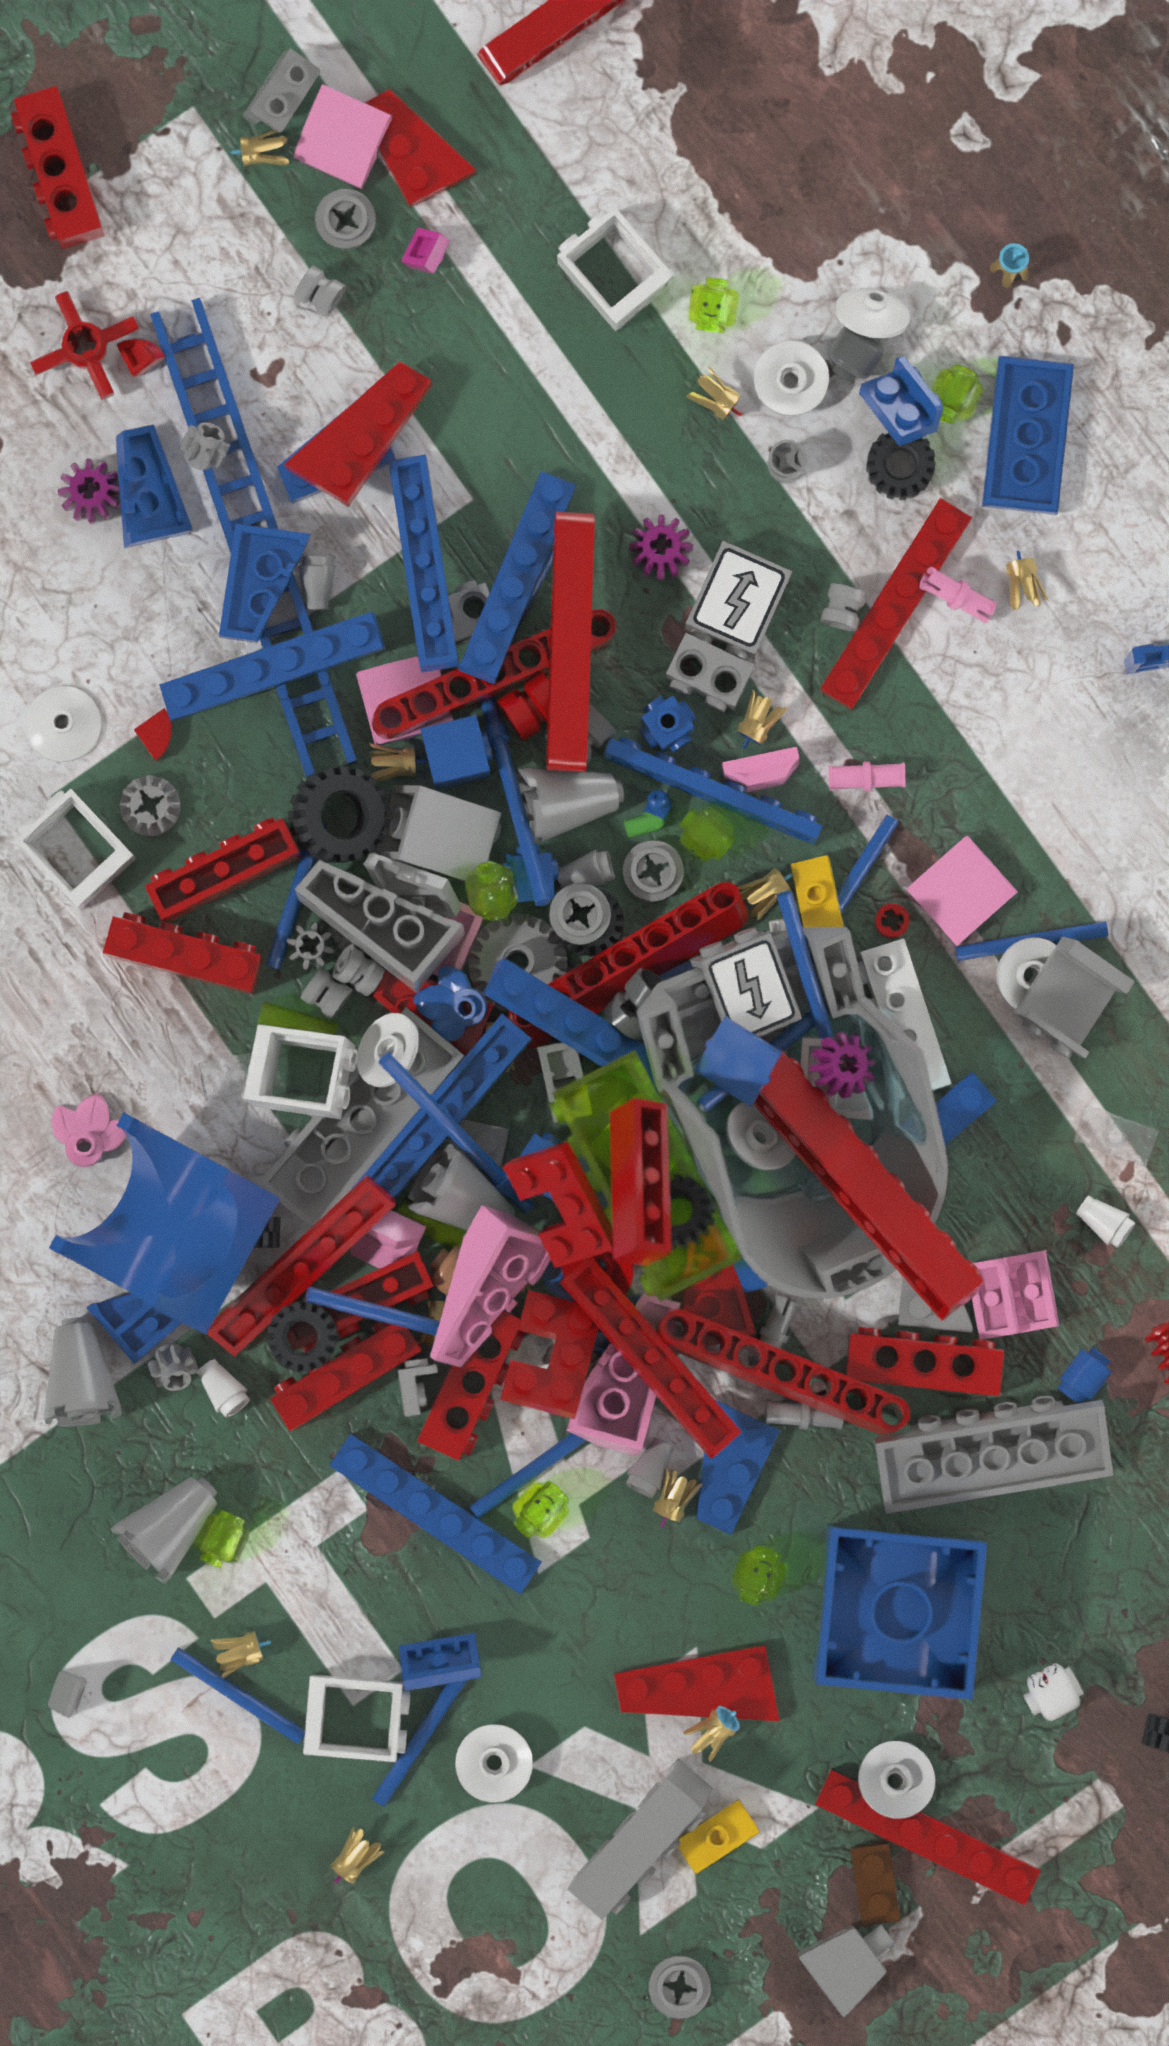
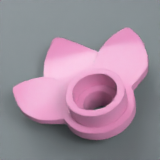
M94 1094L85 1098L77 1106L76 1112L63 1106H57L53 1112L52 1129L54 1136L66 1145L65 1150L68 1159L78 1167L95 1165L100 1161L103 1153L119 1148L126 1138V1134L116 1126L118 1120H110L108 1105L100 1094ZM82 1142H88L92 1146L89 1151L80 1152L77 1149L78 1145Z

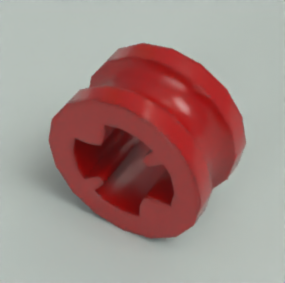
M895 903L886 904L876 913L874 920L875 928L885 938H898L908 929L909 915L901 905ZM892 911L894 916L901 915L903 924L898 923L897 927L900 928L899 930L892 931L889 926L883 927L881 918L886 919L885 912Z

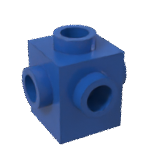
M660 696L643 708L646 714L641 717L643 728L639 731L651 749L657 746L661 753L669 749L674 753L692 741L689 735L694 732V726L691 722L696 717L684 700L678 703L673 696L667 700ZM666 715L672 716L675 720V725L672 728H664L660 723L661 718Z
M535 844L549 897L552 899L555 897L553 881L558 880V864L556 858H551V852L543 849L539 850V844ZM518 845L516 846L517 852L505 853L506 863L501 865L502 881L504 886H508L509 899L516 902L533 901V893L521 849Z

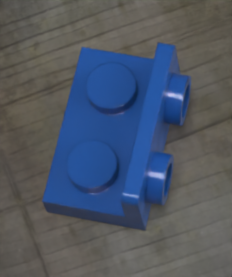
M904 355L896 358L893 372L861 384L860 396L899 446L937 432L943 411L941 399L930 390L923 381L919 370L912 366Z
M475 1633L399 1646L405 1691L482 1678Z

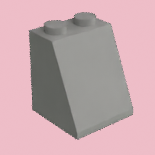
M392 785L387 802L390 803L391 811H386V819H391L390 827L384 828L383 834L386 837L382 843L376 844L375 847L377 849L373 853L441 876L450 881L465 885L481 886L482 880L487 877L490 870L491 861L489 855L492 844L498 840L501 832V823L499 822L501 812L423 786Z

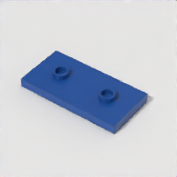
M998 356L981 507L1050 515L1058 514L1074 364Z

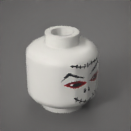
M1055 1663L1028 1678L1027 1686L1030 1692L1023 1696L1033 1715L1041 1712L1045 1719L1054 1721L1077 1709L1080 1705L1079 1696L1084 1693L1071 1668L1067 1667L1064 1669L1060 1664Z

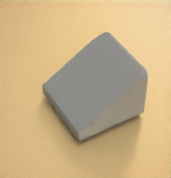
M60 1671L48 1701L49 1708L67 1718L74 1716L87 1684L86 1679Z

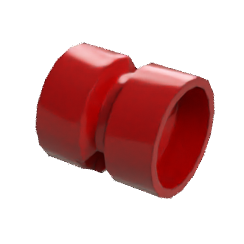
M543 672L525 682L522 692L514 689L497 700L506 718L523 742L541 731V723H548L549 679Z

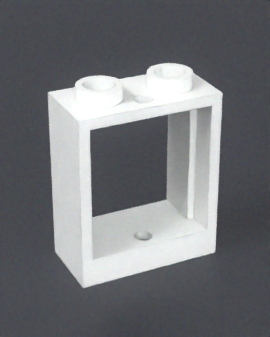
M615 207L609 213L603 210L595 215L587 224L589 229L580 237L574 234L566 239L558 248L560 253L557 255L558 265L616 332L672 286L674 275ZM615 229L650 270L652 275L611 307L574 262Z
M72 789L66 793L61 790L46 803L45 806L48 810L40 818L36 819L33 816L18 829L17 832L20 836L15 841L76 907L82 910L128 868L136 858ZM74 806L116 850L75 889L33 846Z
M258 1024L243 1099L253 1107L341 1119L342 1110L348 1107L350 1101V1088L347 1086L350 1072L355 1070L357 1065L358 1053L355 1049V1044L344 1036ZM281 1044L336 1052L326 1104L271 1096Z
M312 1674L309 1682L303 1754L396 1762L398 1753L405 1754L407 1730H400L401 1714H409L410 1691H403L404 1684L399 1681ZM326 1687L393 1692L388 1749L322 1743Z

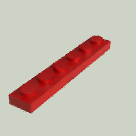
M939 498L819 691L852 711L926 593V590L920 589L923 575L927 574L930 576L927 573L930 567L940 571L970 523L971 516L944 499Z
M366 1175L212 1322L207 1334L235 1357L272 1322V1318L281 1308L290 1305L384 1217L395 1206V1198L369 1175Z
M593 1257L587 1258L560 1282L710 1459L715 1457L742 1433Z
M830 1769L815 1801L816 1806L1024 1906L1041 1872L1039 1868L922 1812L906 1818H890L881 1815L865 1801L858 1781Z

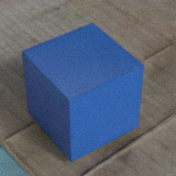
M477 715L421 728L436 791L491 778L488 761L493 760L486 730L480 731Z

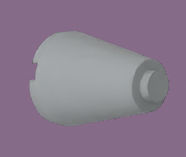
M522 768L518 770L520 774H516L535 844L618 810L619 803L624 800L622 783L620 780H615L611 773Z
M444 1144L438 1149L436 1153L440 1156L433 1164L430 1162L425 1164L415 1176L408 1193V1198L413 1201V1204H409L408 1207L415 1213L467 1231L482 1205L509 1213L512 1216L515 1215V1208L471 1161L452 1144Z
M80 1317L62 1320V1326L55 1328L44 1410L45 1423L50 1425L53 1419H57L58 1426H85L101 1423L100 1415L110 1413L111 1420L121 1416V1404L93 1325L85 1323V1319Z
M190 1477L117 1522L111 1528L112 1533L120 1534L117 1540L143 1568L147 1570L152 1565L159 1572L155 1578L165 1584L172 1577L217 1506V1502L213 1498L217 1491L204 1478L201 1477L196 1481Z

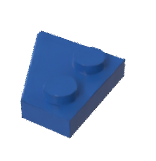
M1147 644L1132 648L1124 659L1126 674L1168 668L1169 645L1155 646V644Z
M134 1294L93 1303L86 1307L133 1364L141 1360L182 1324L144 1304V1300Z

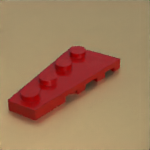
M399 361L284 464L286 470L349 507L433 386L432 381Z
M765 1644L614 1673L620 1710L624 1713L710 1717L711 1711L716 1710L719 1706H723L731 1712L736 1711L735 1716L737 1719L780 1722Z

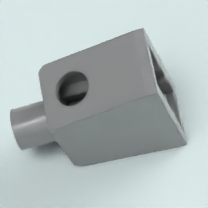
M851 1924L802 1949L797 1954L842 2017H845L885 1975L887 1971L878 1959V1956L895 1944V1942L882 1925H879L865 1937H862L854 1925Z

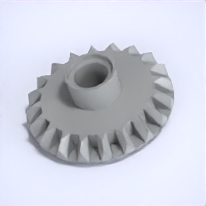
M509 914L496 918L484 926L478 933L469 952L468 969L474 988L484 995L486 1001L494 1004L495 1008L506 1012L510 1010L484 994L497 961L503 958L508 959L511 954L516 952L523 953L529 960L525 971L546 984L567 972V954L558 934L542 919L528 914Z

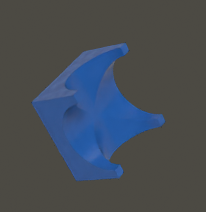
M123 1112L116 1126L126 1134L130 1142L132 1169L128 1185L120 1202L113 1212L90 1232L76 1237L55 1235L49 1249L144 1300V1304L206 1335L281 1198Z
M827 1525L823 1604L818 1647L812 1676L815 1683L972 1700L987 1543L976 1539L909 1535Z

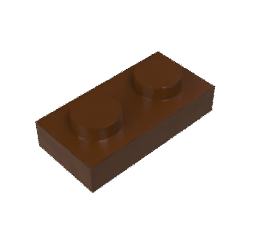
M885 1842L850 1848L862 1927L901 1921L889 1843Z

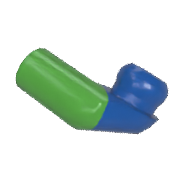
M655 790L649 794L647 805L641 816L623 820L628 839L657 831L663 827L671 810V800L664 791Z

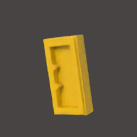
M828 855L791 864L803 927H844Z
M738 1798L700 1823L692 1832L688 1831L677 1838L681 1842L678 1848L696 1875L760 1833V1831Z

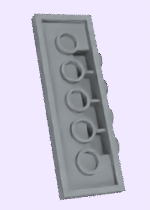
M406 1007L401 1014L414 1022L419 1037L418 1051L408 1072L432 1096L465 1056ZM356 1066L355 1070L350 1072L347 1086L350 1088V1101L348 1107L342 1110L341 1119L309 1115L312 1118L303 1130L298 1127L290 1134L284 1143L288 1148L261 1178L258 1184L265 1190L280 1197L279 1202L311 1228L352 1190L353 1186L421 1109L397 1082L387 1087L372 1086L362 1079ZM322 1098L318 1103L326 1104L327 1100Z
M1041 1396L1033 1399L1030 1406L1017 1408L1015 1403L1005 1402L996 1405L994 1412L979 1414V1411L976 1409H964L956 1413V1418L941 1420V1417L937 1415L923 1416L918 1419V1424L910 1425L911 1432L874 1438L886 1514L1113 1476L1105 1408L1102 1400L1064 1406L1061 1400L1055 1401L1051 1396Z

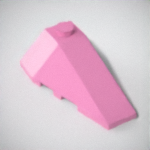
M483 1205L480 1207L462 1241L430 1355L432 1359L462 1367L491 1334V1324L504 1309L510 1312L516 1306L517 1302L514 1298L528 1282L534 1285L551 1260L538 1236L541 1232L540 1230L509 1213Z
M643 1293L635 1308L656 1331L659 1321L671 1310L679 1309L681 1303ZM676 1321L667 1322V1330L670 1335L673 1334ZM612 1343L609 1344L585 1380L575 1420H569L567 1431L598 1446L636 1456L643 1449L656 1395Z

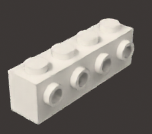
M903 938L860 952L858 955L860 962H857L862 985L868 984L872 996L868 1000L923 1050L932 1091L950 1086L949 1074L905 939ZM878 1036L883 1055L886 1058L887 1055L884 1044ZM905 1086V1100H907L911 1096Z

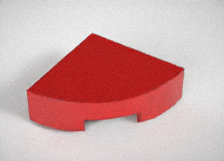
M143 338L128 339L116 344L133 377L142 376L165 358L162 351L154 343Z
M164 708L133 729L156 762L166 753L172 736V723Z

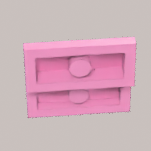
M322 84L303 128L293 158L362 190L377 159L376 151L392 117L385 112Z
M417 656L356 673L376 745L408 740L414 736L422 735L421 728L453 721L452 714L398 738L391 740L382 739L374 732L372 727V718L377 706L387 699L440 677V670L422 673ZM420 696L414 701L415 707L422 713H430L435 709L433 700L427 696ZM392 711L383 712L379 717L380 722L386 728L392 729L400 725L399 716Z
M968 835L906 889L956 946L1018 892Z
M1046 1250L974 1263L984 1281L977 1294L972 1298L980 1340L1060 1326Z

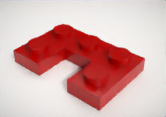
M569 1142L512 1159L503 1166L520 1201L550 1192L562 1215L564 1222L545 1227L538 1234L555 1268L613 1250L612 1225Z
M528 1290L518 1330L555 1340L548 1369L510 1359L500 1400L575 1420L598 1327L578 1303Z

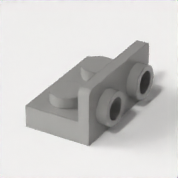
M291 48L288 49L278 59L244 112L243 117L253 124L262 121L275 131L282 132L320 74V69Z
M428 1358L404 1362L405 1369L398 1370L404 1417L419 1415V1407L427 1405L424 1384L416 1383L415 1376L438 1372L437 1365H428Z

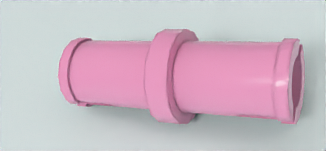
M934 567L928 568L927 573L930 576L927 574L923 575L920 589L926 590L946 601L947 606L953 610L959 608L980 619L983 623L990 620L986 614L990 616L994 614L997 606L995 600H991L970 589L969 583L964 580L957 582L937 571Z
M864 761L863 765L829 766L830 790L864 788V792H872V788L906 787L905 763L871 765L870 761Z

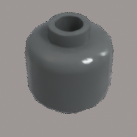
M844 326L828 350V357L835 363L832 371L850 382L854 376L861 379L869 378L884 354V348L880 344L882 338L863 336Z

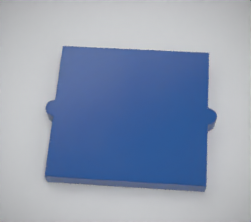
M726 1016L723 1018L713 1038L705 1042L707 1048L694 1070L747 1105L752 1106L764 1084H768L771 1081L770 1074L783 1052Z

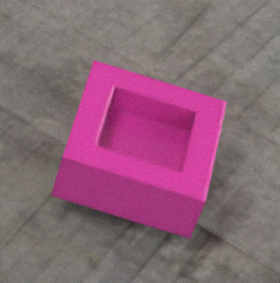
M417 228L401 262L412 269L434 274L438 265L443 260L444 252L450 239L441 233Z

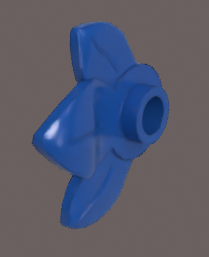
M442 966L438 971L439 985L423 988L414 996L413 1000L419 1012L433 1020L431 1028L447 1042L459 1039L464 1034L467 1026H474L482 1022L487 1014L488 1005L484 995L477 989L471 988L469 980L463 971L454 967ZM464 1001H468L472 1005V1012L470 1014L465 1013L463 1010Z

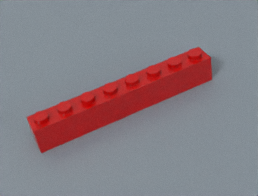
M783 1052L770 1074L771 1081L768 1084H764L753 1105L941 1321L945 1320L977 1294L984 1283L979 1269L973 1262L962 1257L955 1249L953 1239L945 1231H940L930 1220L927 1209L921 1203L914 1202L906 1193L900 1178L885 1169L879 1162V1156L869 1144H864L854 1133V1128L845 1116L838 1115L830 1106L824 1091L809 1082L804 1076L801 1065L794 1058H788Z

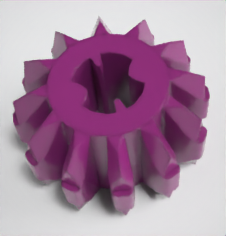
M91 458L85 460L84 470H81L77 463H72L71 468L75 475L72 477L63 473L61 480L69 486L58 489L60 497L68 498L62 504L63 509L71 511L75 508L73 518L76 521H80L86 512L90 524L96 523V513L98 512L101 513L105 520H108L110 514L106 507L110 506L114 509H119L120 507L119 501L111 497L120 495L119 485H114L119 479L118 473L112 471L106 474L108 464L104 461L99 463L94 470ZM93 483L99 491L93 492V498L87 499L82 491H87L88 484Z
M659 514L658 526H654L649 518H645L643 524L647 532L634 528L632 535L639 541L629 543V551L639 552L632 559L634 566L646 562L643 569L644 576L647 577L652 569L656 568L658 569L657 579L663 580L665 575L664 569L666 568L669 569L674 577L679 575L675 562L686 567L689 565L690 559L682 553L692 552L693 544L682 542L690 536L689 529L675 532L680 523L679 519L674 518L668 527L665 526V515ZM659 539L666 540L665 546L670 544L672 547L665 550V555H657V549H651V547L657 545V540Z
M844 1032L835 1034L834 1039L830 1037L823 1038L821 1040L822 1049H815L811 1053L819 1061V1063L811 1065L809 1068L811 1072L819 1071L820 1077L816 1079L814 1085L819 1087L827 1084L826 1095L834 1096L838 1093L841 1099L850 1098L852 1092L855 1094L863 1093L865 1091L863 1082H872L875 1078L867 1070V1068L873 1067L877 1063L873 1059L867 1060L866 1054L870 1052L871 1046L865 1045L859 1048L860 1036L853 1035L847 1038ZM842 1059L845 1061L847 1067L843 1068L845 1072H842L839 1067V1064L843 1063V1061H841Z

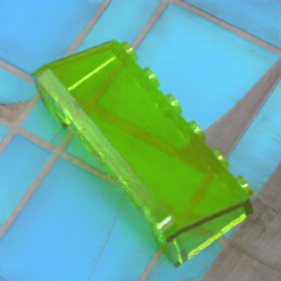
M635 1050L552 1092L555 1101L549 1103L558 1123L561 1124L566 1121L573 1133L567 1140L577 1159L584 1156L591 1170L585 1172V1175L595 1194L603 1191L609 1203L603 1207V1210L611 1225L610 1111L633 1098L662 1103ZM668 1115L669 1179H674V1174H681L684 1179L688 1175L693 1177L696 1182L699 1181L708 1192ZM686 1199L671 1201L670 1223L672 1225L685 1223L692 1214V1204ZM713 1200L712 1203L715 1206L716 1213H712L715 1218L714 1226H708L710 1230L708 1237L702 1234L699 1237L701 1243L697 1246L690 1242L688 1243L689 1249L683 1250L680 1245H677L676 1250L671 1249V1253L647 1266L641 1265L645 1274L639 1276V1279L649 1298L656 1294L659 1301H662L743 1259Z

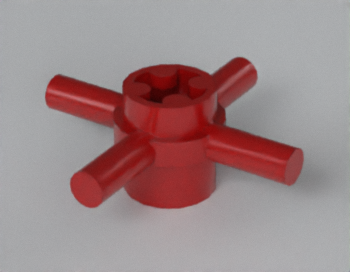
M68 291L56 295V302L68 328L63 335L62 348L30 361L35 375L69 362L77 368L88 370L101 400L112 397L115 393L101 362L107 354L108 343L139 330L134 316L101 330L96 325L81 320ZM85 336L89 343L95 342L96 346L93 350L89 349L83 352V355L76 353L75 350L80 347V343L77 340L80 337Z

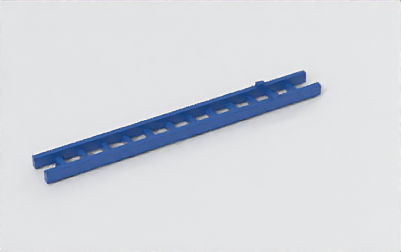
M199 297L191 301L202 331L201 334L195 335L193 333L178 338L177 342L170 344L159 311L151 313L150 316L188 429L190 425L197 428L201 423L230 415L238 440L228 443L230 447L226 455L242 450L250 475L218 485L212 466L208 470H203L231 553L235 523L252 526L266 521L268 528L278 529L201 298ZM206 344L214 369L182 379L174 354ZM218 379L226 404L194 415L186 390ZM254 485L262 511L230 521L222 496ZM294 573L283 594L290 592L298 617L267 628L265 627L260 637L263 649L272 646L270 641L272 637L302 628L304 634L313 632ZM326 670L317 672L322 689L290 699L285 684L276 686L307 779L315 771L306 745L337 734L348 765L357 763ZM326 699L334 725L302 735L294 709Z

